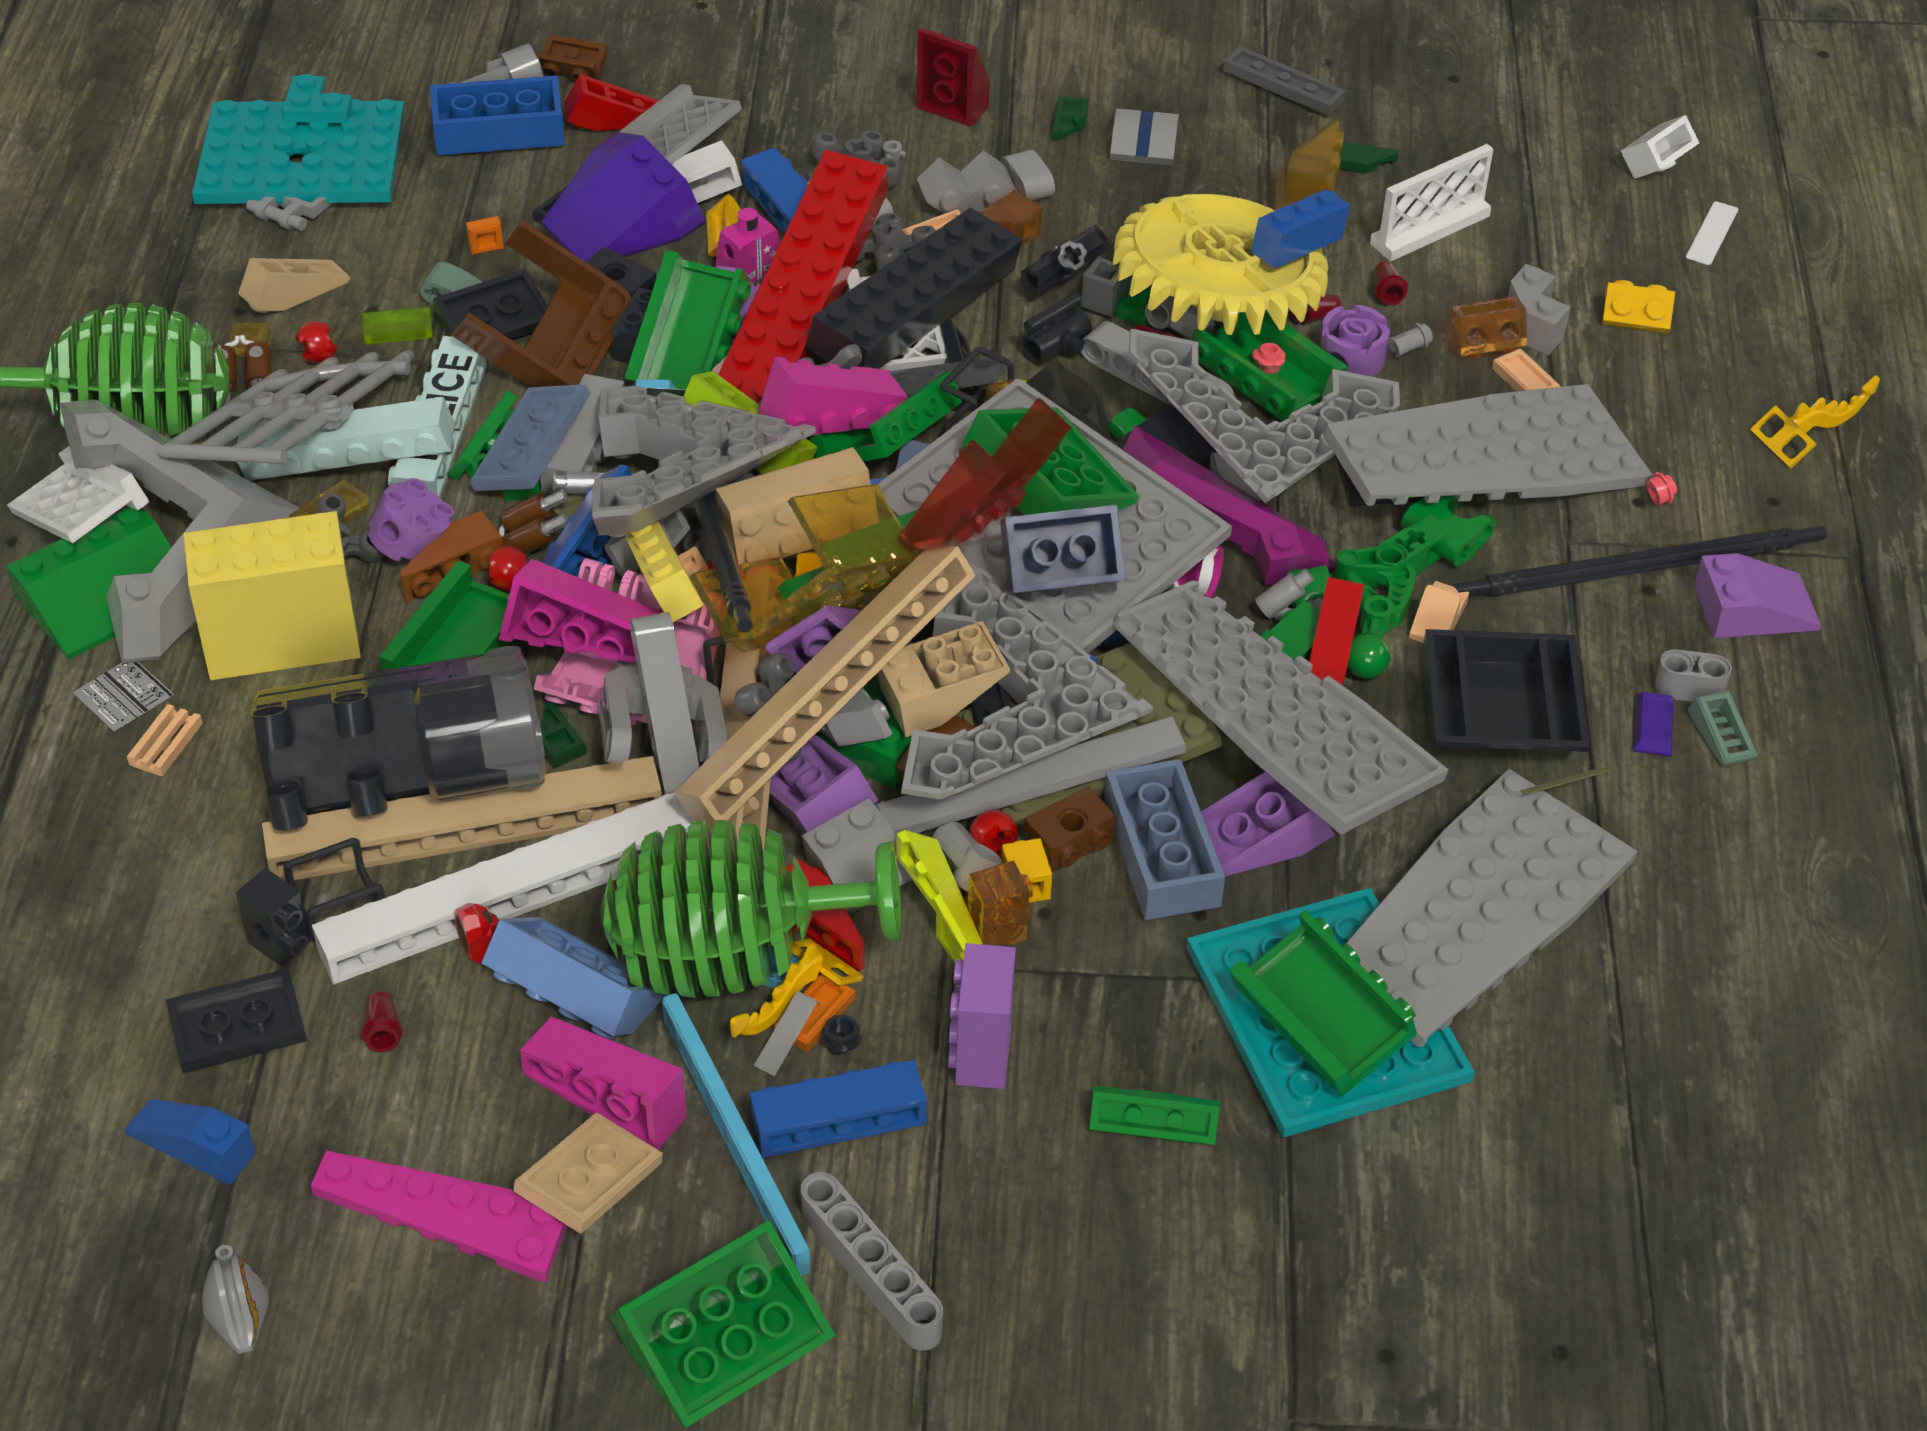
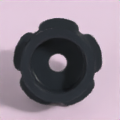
M835 1015L826 1022L825 1030L821 1032V1041L824 1046H829L832 1052L843 1054L859 1046L861 1042L860 1028L852 1017Z

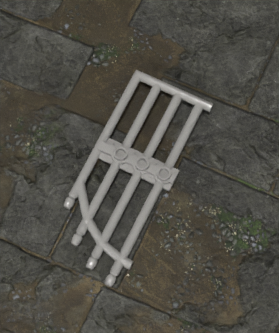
M407 350L401 352L390 361H378V354L370 352L357 361L346 364H339L337 358L329 357L311 369L290 374L285 369H278L161 446L158 453L165 458L285 464L288 458L287 451L320 427L323 429H334L342 426V422L350 417L349 413L354 410L353 403L391 376L409 375L411 372L410 363L414 358V353ZM358 376H367L339 397L332 395ZM328 380L308 395L302 394L304 390L316 382ZM232 416L240 417L200 445L192 444ZM253 425L261 426L234 446H224ZM285 427H295L268 447L257 448Z

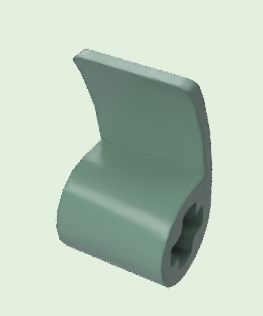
M438 262L433 266L422 284L420 293L425 301L433 305V298L482 283V281L450 263Z

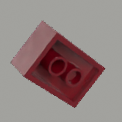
M920 28L917 35L916 108L972 127L989 108L990 81L977 46Z

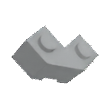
M984 150L961 172L939 157L917 178L926 202L943 214L956 209L963 213L970 207L979 212L993 210L1015 189L1005 165Z
M1525 264L1511 280L1505 313L1508 320H1512L1515 325V335L1519 343L1550 355L1564 338L1571 307L1551 298L1556 276L1540 268Z

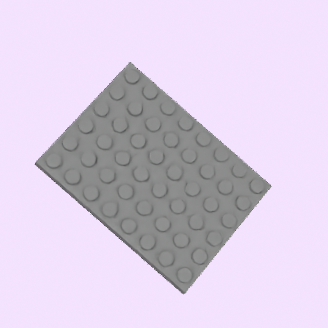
M1017 378L871 489L873 506L891 519L919 508L927 507L945 535V538L937 545L958 546L971 567L984 569L992 576V582L1004 592L1007 591L1000 520L1005 517L1022 516L1024 514L1014 507L1011 499L992 482V478L981 466L972 460V456L961 444L979 410L1057 407L1140 496L1137 503L1118 511L1126 580L1015 594L1029 606L1028 612L1041 622L1047 620L1081 649L1090 653L1117 630L1114 627L1117 613L1160 595L1229 538L1232 526Z

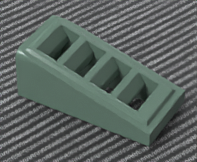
M1730 691L1695 698L1688 708V712L1721 766L1754 760L1758 757ZM1718 713L1719 717L1713 718L1712 714ZM1725 724L1726 728L1718 729L1717 725ZM1732 735V740L1723 741L1722 737ZM1739 746L1741 749L1740 752L1731 754L1727 750V748Z

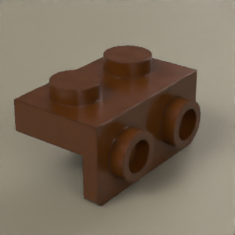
M548 34L543 52H536L543 73L547 76H564L576 81L579 74L600 80L609 49L607 44Z

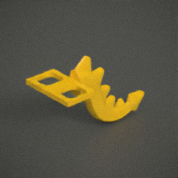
M1877 375L1871 378L1862 387V393L1851 398L1850 404L1844 400L1838 405V402L1833 400L1825 406L1826 400L1821 397L1812 407L1801 403L1797 407L1795 414L1790 418L1775 405L1750 430L1788 467L1793 468L1817 445L1806 433L1814 426L1832 428L1850 419L1862 408L1869 397L1876 393L1880 378ZM1777 415L1785 424L1773 437L1768 438L1760 431V428L1770 417ZM1799 436L1807 443V446L1795 458L1790 459L1782 452V448L1793 437Z
M804 939L803 946L802 940L794 941L792 945L793 954L801 960L791 964L782 984L774 988L772 992L773 999L770 1003L765 1002L762 1005L759 1015L757 1012H753L749 1017V1014L745 1013L731 1019V1036L735 1038L739 1034L746 1036L755 1035L772 1026L782 1017L797 991L800 992L808 983L816 981L819 972L840 986L862 981L864 975L811 939ZM801 947H807L806 952ZM830 968H838L849 976H840Z

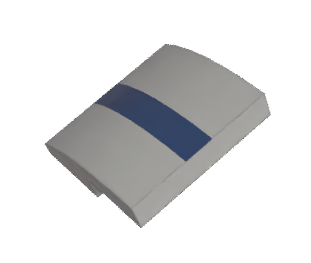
M1116 108L1110 160L1173 166L1179 114Z

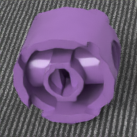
M1345 305L1336 307L1328 312L1323 319L1319 347L1347 365V372L1373 377L1382 370L1386 361L1390 336L1387 319L1375 309L1363 305H1353V310H1344Z
M410 478L407 483L391 484L383 492L368 520L367 527L370 526L368 536L375 547L389 558L400 561L404 557L411 559V562L428 544L437 540L445 533L450 526L454 510L448 503L443 502L437 495L428 490L427 485L417 478Z

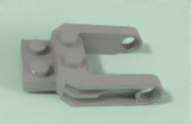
M617 660L615 669L605 673V686L601 690L602 699L599 700L598 710L605 762L622 764L623 761H628L631 749L632 729L629 713L646 715L637 663ZM681 665L690 719L693 721L699 762L704 764L728 740L719 689L702 677L693 675L690 667Z

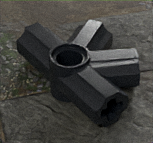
M1095 224L1073 239L1060 243L1040 256V260L1021 271L1020 283L1026 292H1031L1036 296L1053 284H1060L1082 270V266L1111 248L1106 235Z

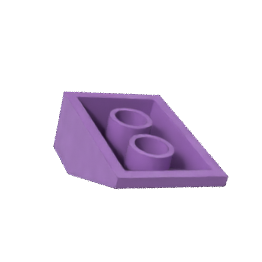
M1738 553L1702 556L1694 588L1713 638L1820 630L1821 624L1799 573Z
M826 605L765 644L766 650L771 654L785 653L792 660L794 671L798 673L861 611Z
M815 734L802 746L799 758L784 764L771 777L769 801L801 835L868 798L873 804L878 801L858 766Z
M1264 772L1201 811L1225 876L1302 856L1335 836L1328 823L1267 772Z

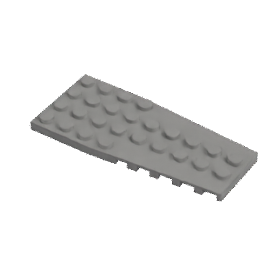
M1588 384L1489 394L1476 398L1327 424L1324 433L1328 444L1368 506H1374L1376 499L1382 498L1391 499L1394 505L1406 504L1409 497H1424L1426 503H1438L1440 496L1456 495L1458 501H1471L1473 494L1487 493L1489 500L1504 499L1506 492H1518L1519 498L1558 497L1646 486V481L1653 477V474Z
M1192 580L1117 613L1114 627L1234 741L1249 758L1339 834L1342 835L1445 780L1449 769L1375 709L1330 676L1325 677L1322 681L1312 674L1313 664L1302 656L1297 657L1295 661L1282 652L1284 643L1274 636L1268 638L1267 641L1253 631L1255 623L1246 616L1238 620L1225 611L1227 603L1218 596L1212 599L1197 591L1199 586L1197 581Z
M1508 769L1439 835L1347 944L1358 954L1361 959L1359 964L1368 973L1374 970L1383 978L1388 986L1386 991L1395 1000L1399 997L1403 998L1414 1010L1416 1017L1413 1020L1417 1035L1410 1041L1418 1047H1423L1429 1036L1438 1029L1444 1030L1449 1026L1457 1013L1464 1008L1467 1010L1477 1003L1479 995L1489 987L1493 990L1503 981L1504 975L1512 968L1517 970L1526 963L1534 950L1537 948L1543 949L1571 926L1634 862L1638 851L1543 790L1527 795L1523 794L1520 790L1536 785Z

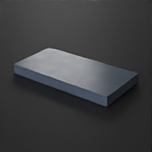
M581 384L528 388L470 480L474 490L533 489L591 393L587 386Z

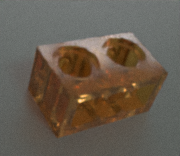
M1516 296L1451 307L1452 345L1461 357L1477 358L1486 352L1493 351L1508 353L1516 350L1517 347L1527 346L1526 308ZM1511 322L1508 329L1500 332V328L1505 323ZM1478 327L1477 332L1473 336L1467 337L1471 329Z
M1014 860L969 874L968 911L983 945L1008 946L1024 941L1027 938V923L1031 922V912L1028 905L1029 898L1033 897V889L1029 877L1026 874L1021 875Z

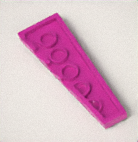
M331 1151L325 1152L311 1184L314 1196L364 1215H372L378 1220L396 1227L405 1225L420 1231L422 1237L435 1242L439 1238L457 1245L461 1252L472 1256L476 1253L496 1260L498 1266L547 1283L567 1228L566 1224L518 1195L512 1189Z

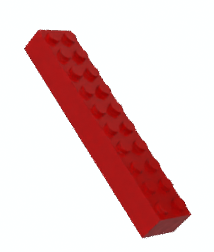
M829 150L824 151L718 374L759 404L763 398L774 357L785 358L790 363H795L806 357L812 359L814 353L806 348L813 315L837 300L844 290L847 278L854 268L888 193L887 165Z

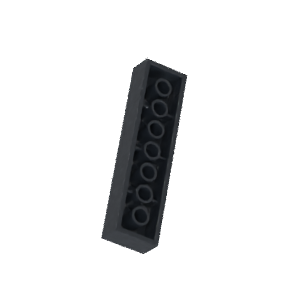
M970 207L813 315L806 348L825 361L830 362L844 347L856 344L859 346L862 355V361L858 367L879 369L1012 273L1015 269L1023 240L1011 233L1007 228L1001 227L985 217L981 212L975 211Z

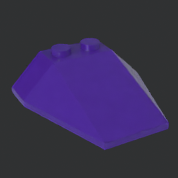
M618 132L594 148L542 220L541 225L562 247L586 262L603 247L628 257L680 241L703 225L705 218L686 178L643 135Z

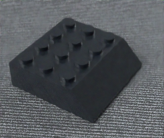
M1425 630L1420 666L1427 743L1446 747L1589 752L1590 742L1575 635Z

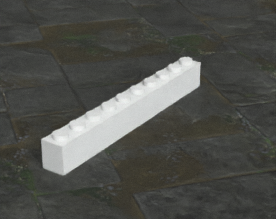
M674 793L663 795L658 799L636 807L627 808L609 817L591 821L579 828L553 835L535 844L517 848L505 855L479 862L472 867L452 874L443 875L431 882L405 889L398 894L379 901L370 902L346 913L328 917L312 925L317 951L334 985L459 938L455 925L454 910L467 903H476L486 907L488 912L498 919H508L608 883L610 871L612 880H616L617 873L620 870V857L626 847L635 841L639 859V854H641L640 847L645 835L658 830L664 838L665 830H667L668 826L680 823L682 826L684 825L688 834L689 825H691L693 820Z

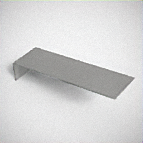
M797 991L754 1066L775 1076L817 1003L822 1004Z

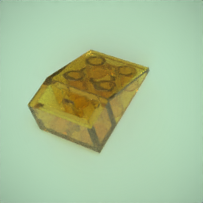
M1334 118L1292 151L1287 170L1283 207L1325 189L1334 192L1336 177H1338L1341 157L1339 156L1340 151H1342L1345 132L1339 131L1341 118Z

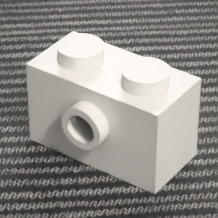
M1684 115L1657 125L1622 149L1621 153L1634 179L1672 167L1676 164L1675 160L1699 144V141L1687 116Z
M722 140L686 154L672 164L688 181L697 203L742 185L735 159Z

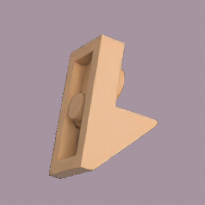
M1435 581L1433 586L1427 585L1409 638L1423 643L1426 629L1454 630L1468 602L1469 592L1458 593L1453 586Z

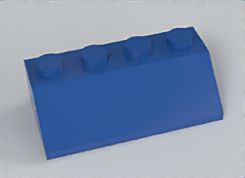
M622 464L602 474L600 478L631 476L632 474L629 467ZM594 486L587 491L584 501L575 514L569 517L566 527L557 540L549 546L546 556L541 561L542 563L578 577L581 564L585 558L602 562L603 566L611 562L604 546L612 537L609 535L599 536L592 516Z

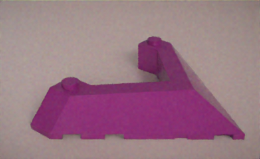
M1134 426L1122 450L1232 526L1231 536L1227 539L1242 546L1241 551L1254 556L1265 586L1277 583L1289 571L1294 569H1309L1327 565L1329 573L1334 572L1333 563L1322 538L1139 427Z

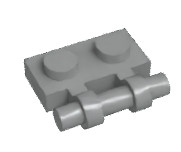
M263 197L260 201L248 200L246 208L248 211L255 213L257 218L265 221L270 219L277 221L281 227L288 230L295 228L303 231L306 228L307 220L301 217L302 215L314 219L332 203H326L325 197H317L311 203L296 197H283L284 203H276L275 197Z

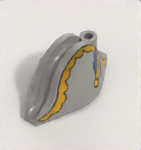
M222 1245L217 1248L215 1252L217 1260H213L206 1276L202 1291V1310L210 1325L237 1354L253 1351L268 1308L269 1294L266 1284L257 1271L246 1260L234 1253L230 1245Z

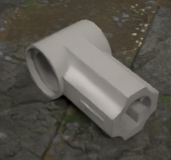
M1170 295L1152 311L1148 309L1147 304L1145 315L1151 326L1157 329L1168 327L1184 338L1192 340L1193 330L1198 328L1197 309L1190 306L1175 323L1171 321L1173 296ZM1211 318L1204 329L1209 334L1215 330L1216 323H1214V319Z
M950 821L948 824L938 827L932 838L938 839L949 866L954 870L952 874L957 885L971 894L981 895L1002 863L1000 857L988 847L977 843L961 823Z

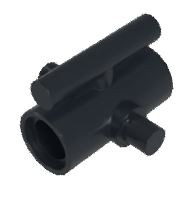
M1073 292L1023 323L1024 329L1029 335L1022 339L1021 347L1026 358L1032 364L1039 366L1064 350H1074L1077 352L1083 350L1085 345L1083 338L1092 332V325L1088 315L1082 309L1076 307L1082 302L1077 292Z

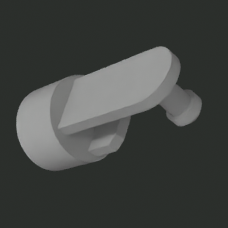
M527 43L501 53V58L487 62L486 73L460 83L545 76L533 47Z

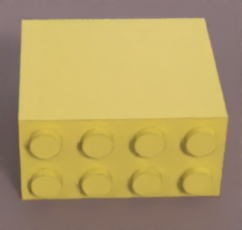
M337 511L183 533L188 585L210 680L361 658Z

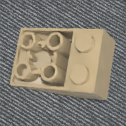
M980 621L903 647L878 672L880 688L905 737L912 736L913 729L927 731L942 726L1010 672V668L984 622Z

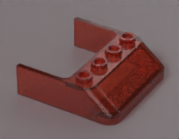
M1039 397L993 456H990L974 439L971 440L901 531L897 541L908 551L947 547L954 543H958L960 546L963 545L975 531L980 533L992 519L996 522L1009 508L1015 509L1025 499L1028 493L1024 489L1072 427Z

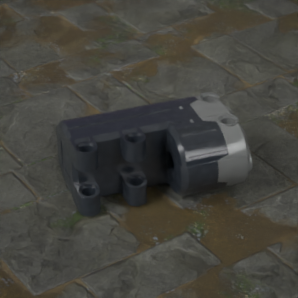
M517 646L499 647L484 654L261 690L252 699V724L257 750L260 753L265 779V792L271 824L274 830L284 831L302 827L308 823V813L351 806L354 816L365 817L386 811L388 808L387 799L430 792V795L437 800L507 788L529 789L545 782V753L539 717L536 711L527 662L523 658L521 648Z

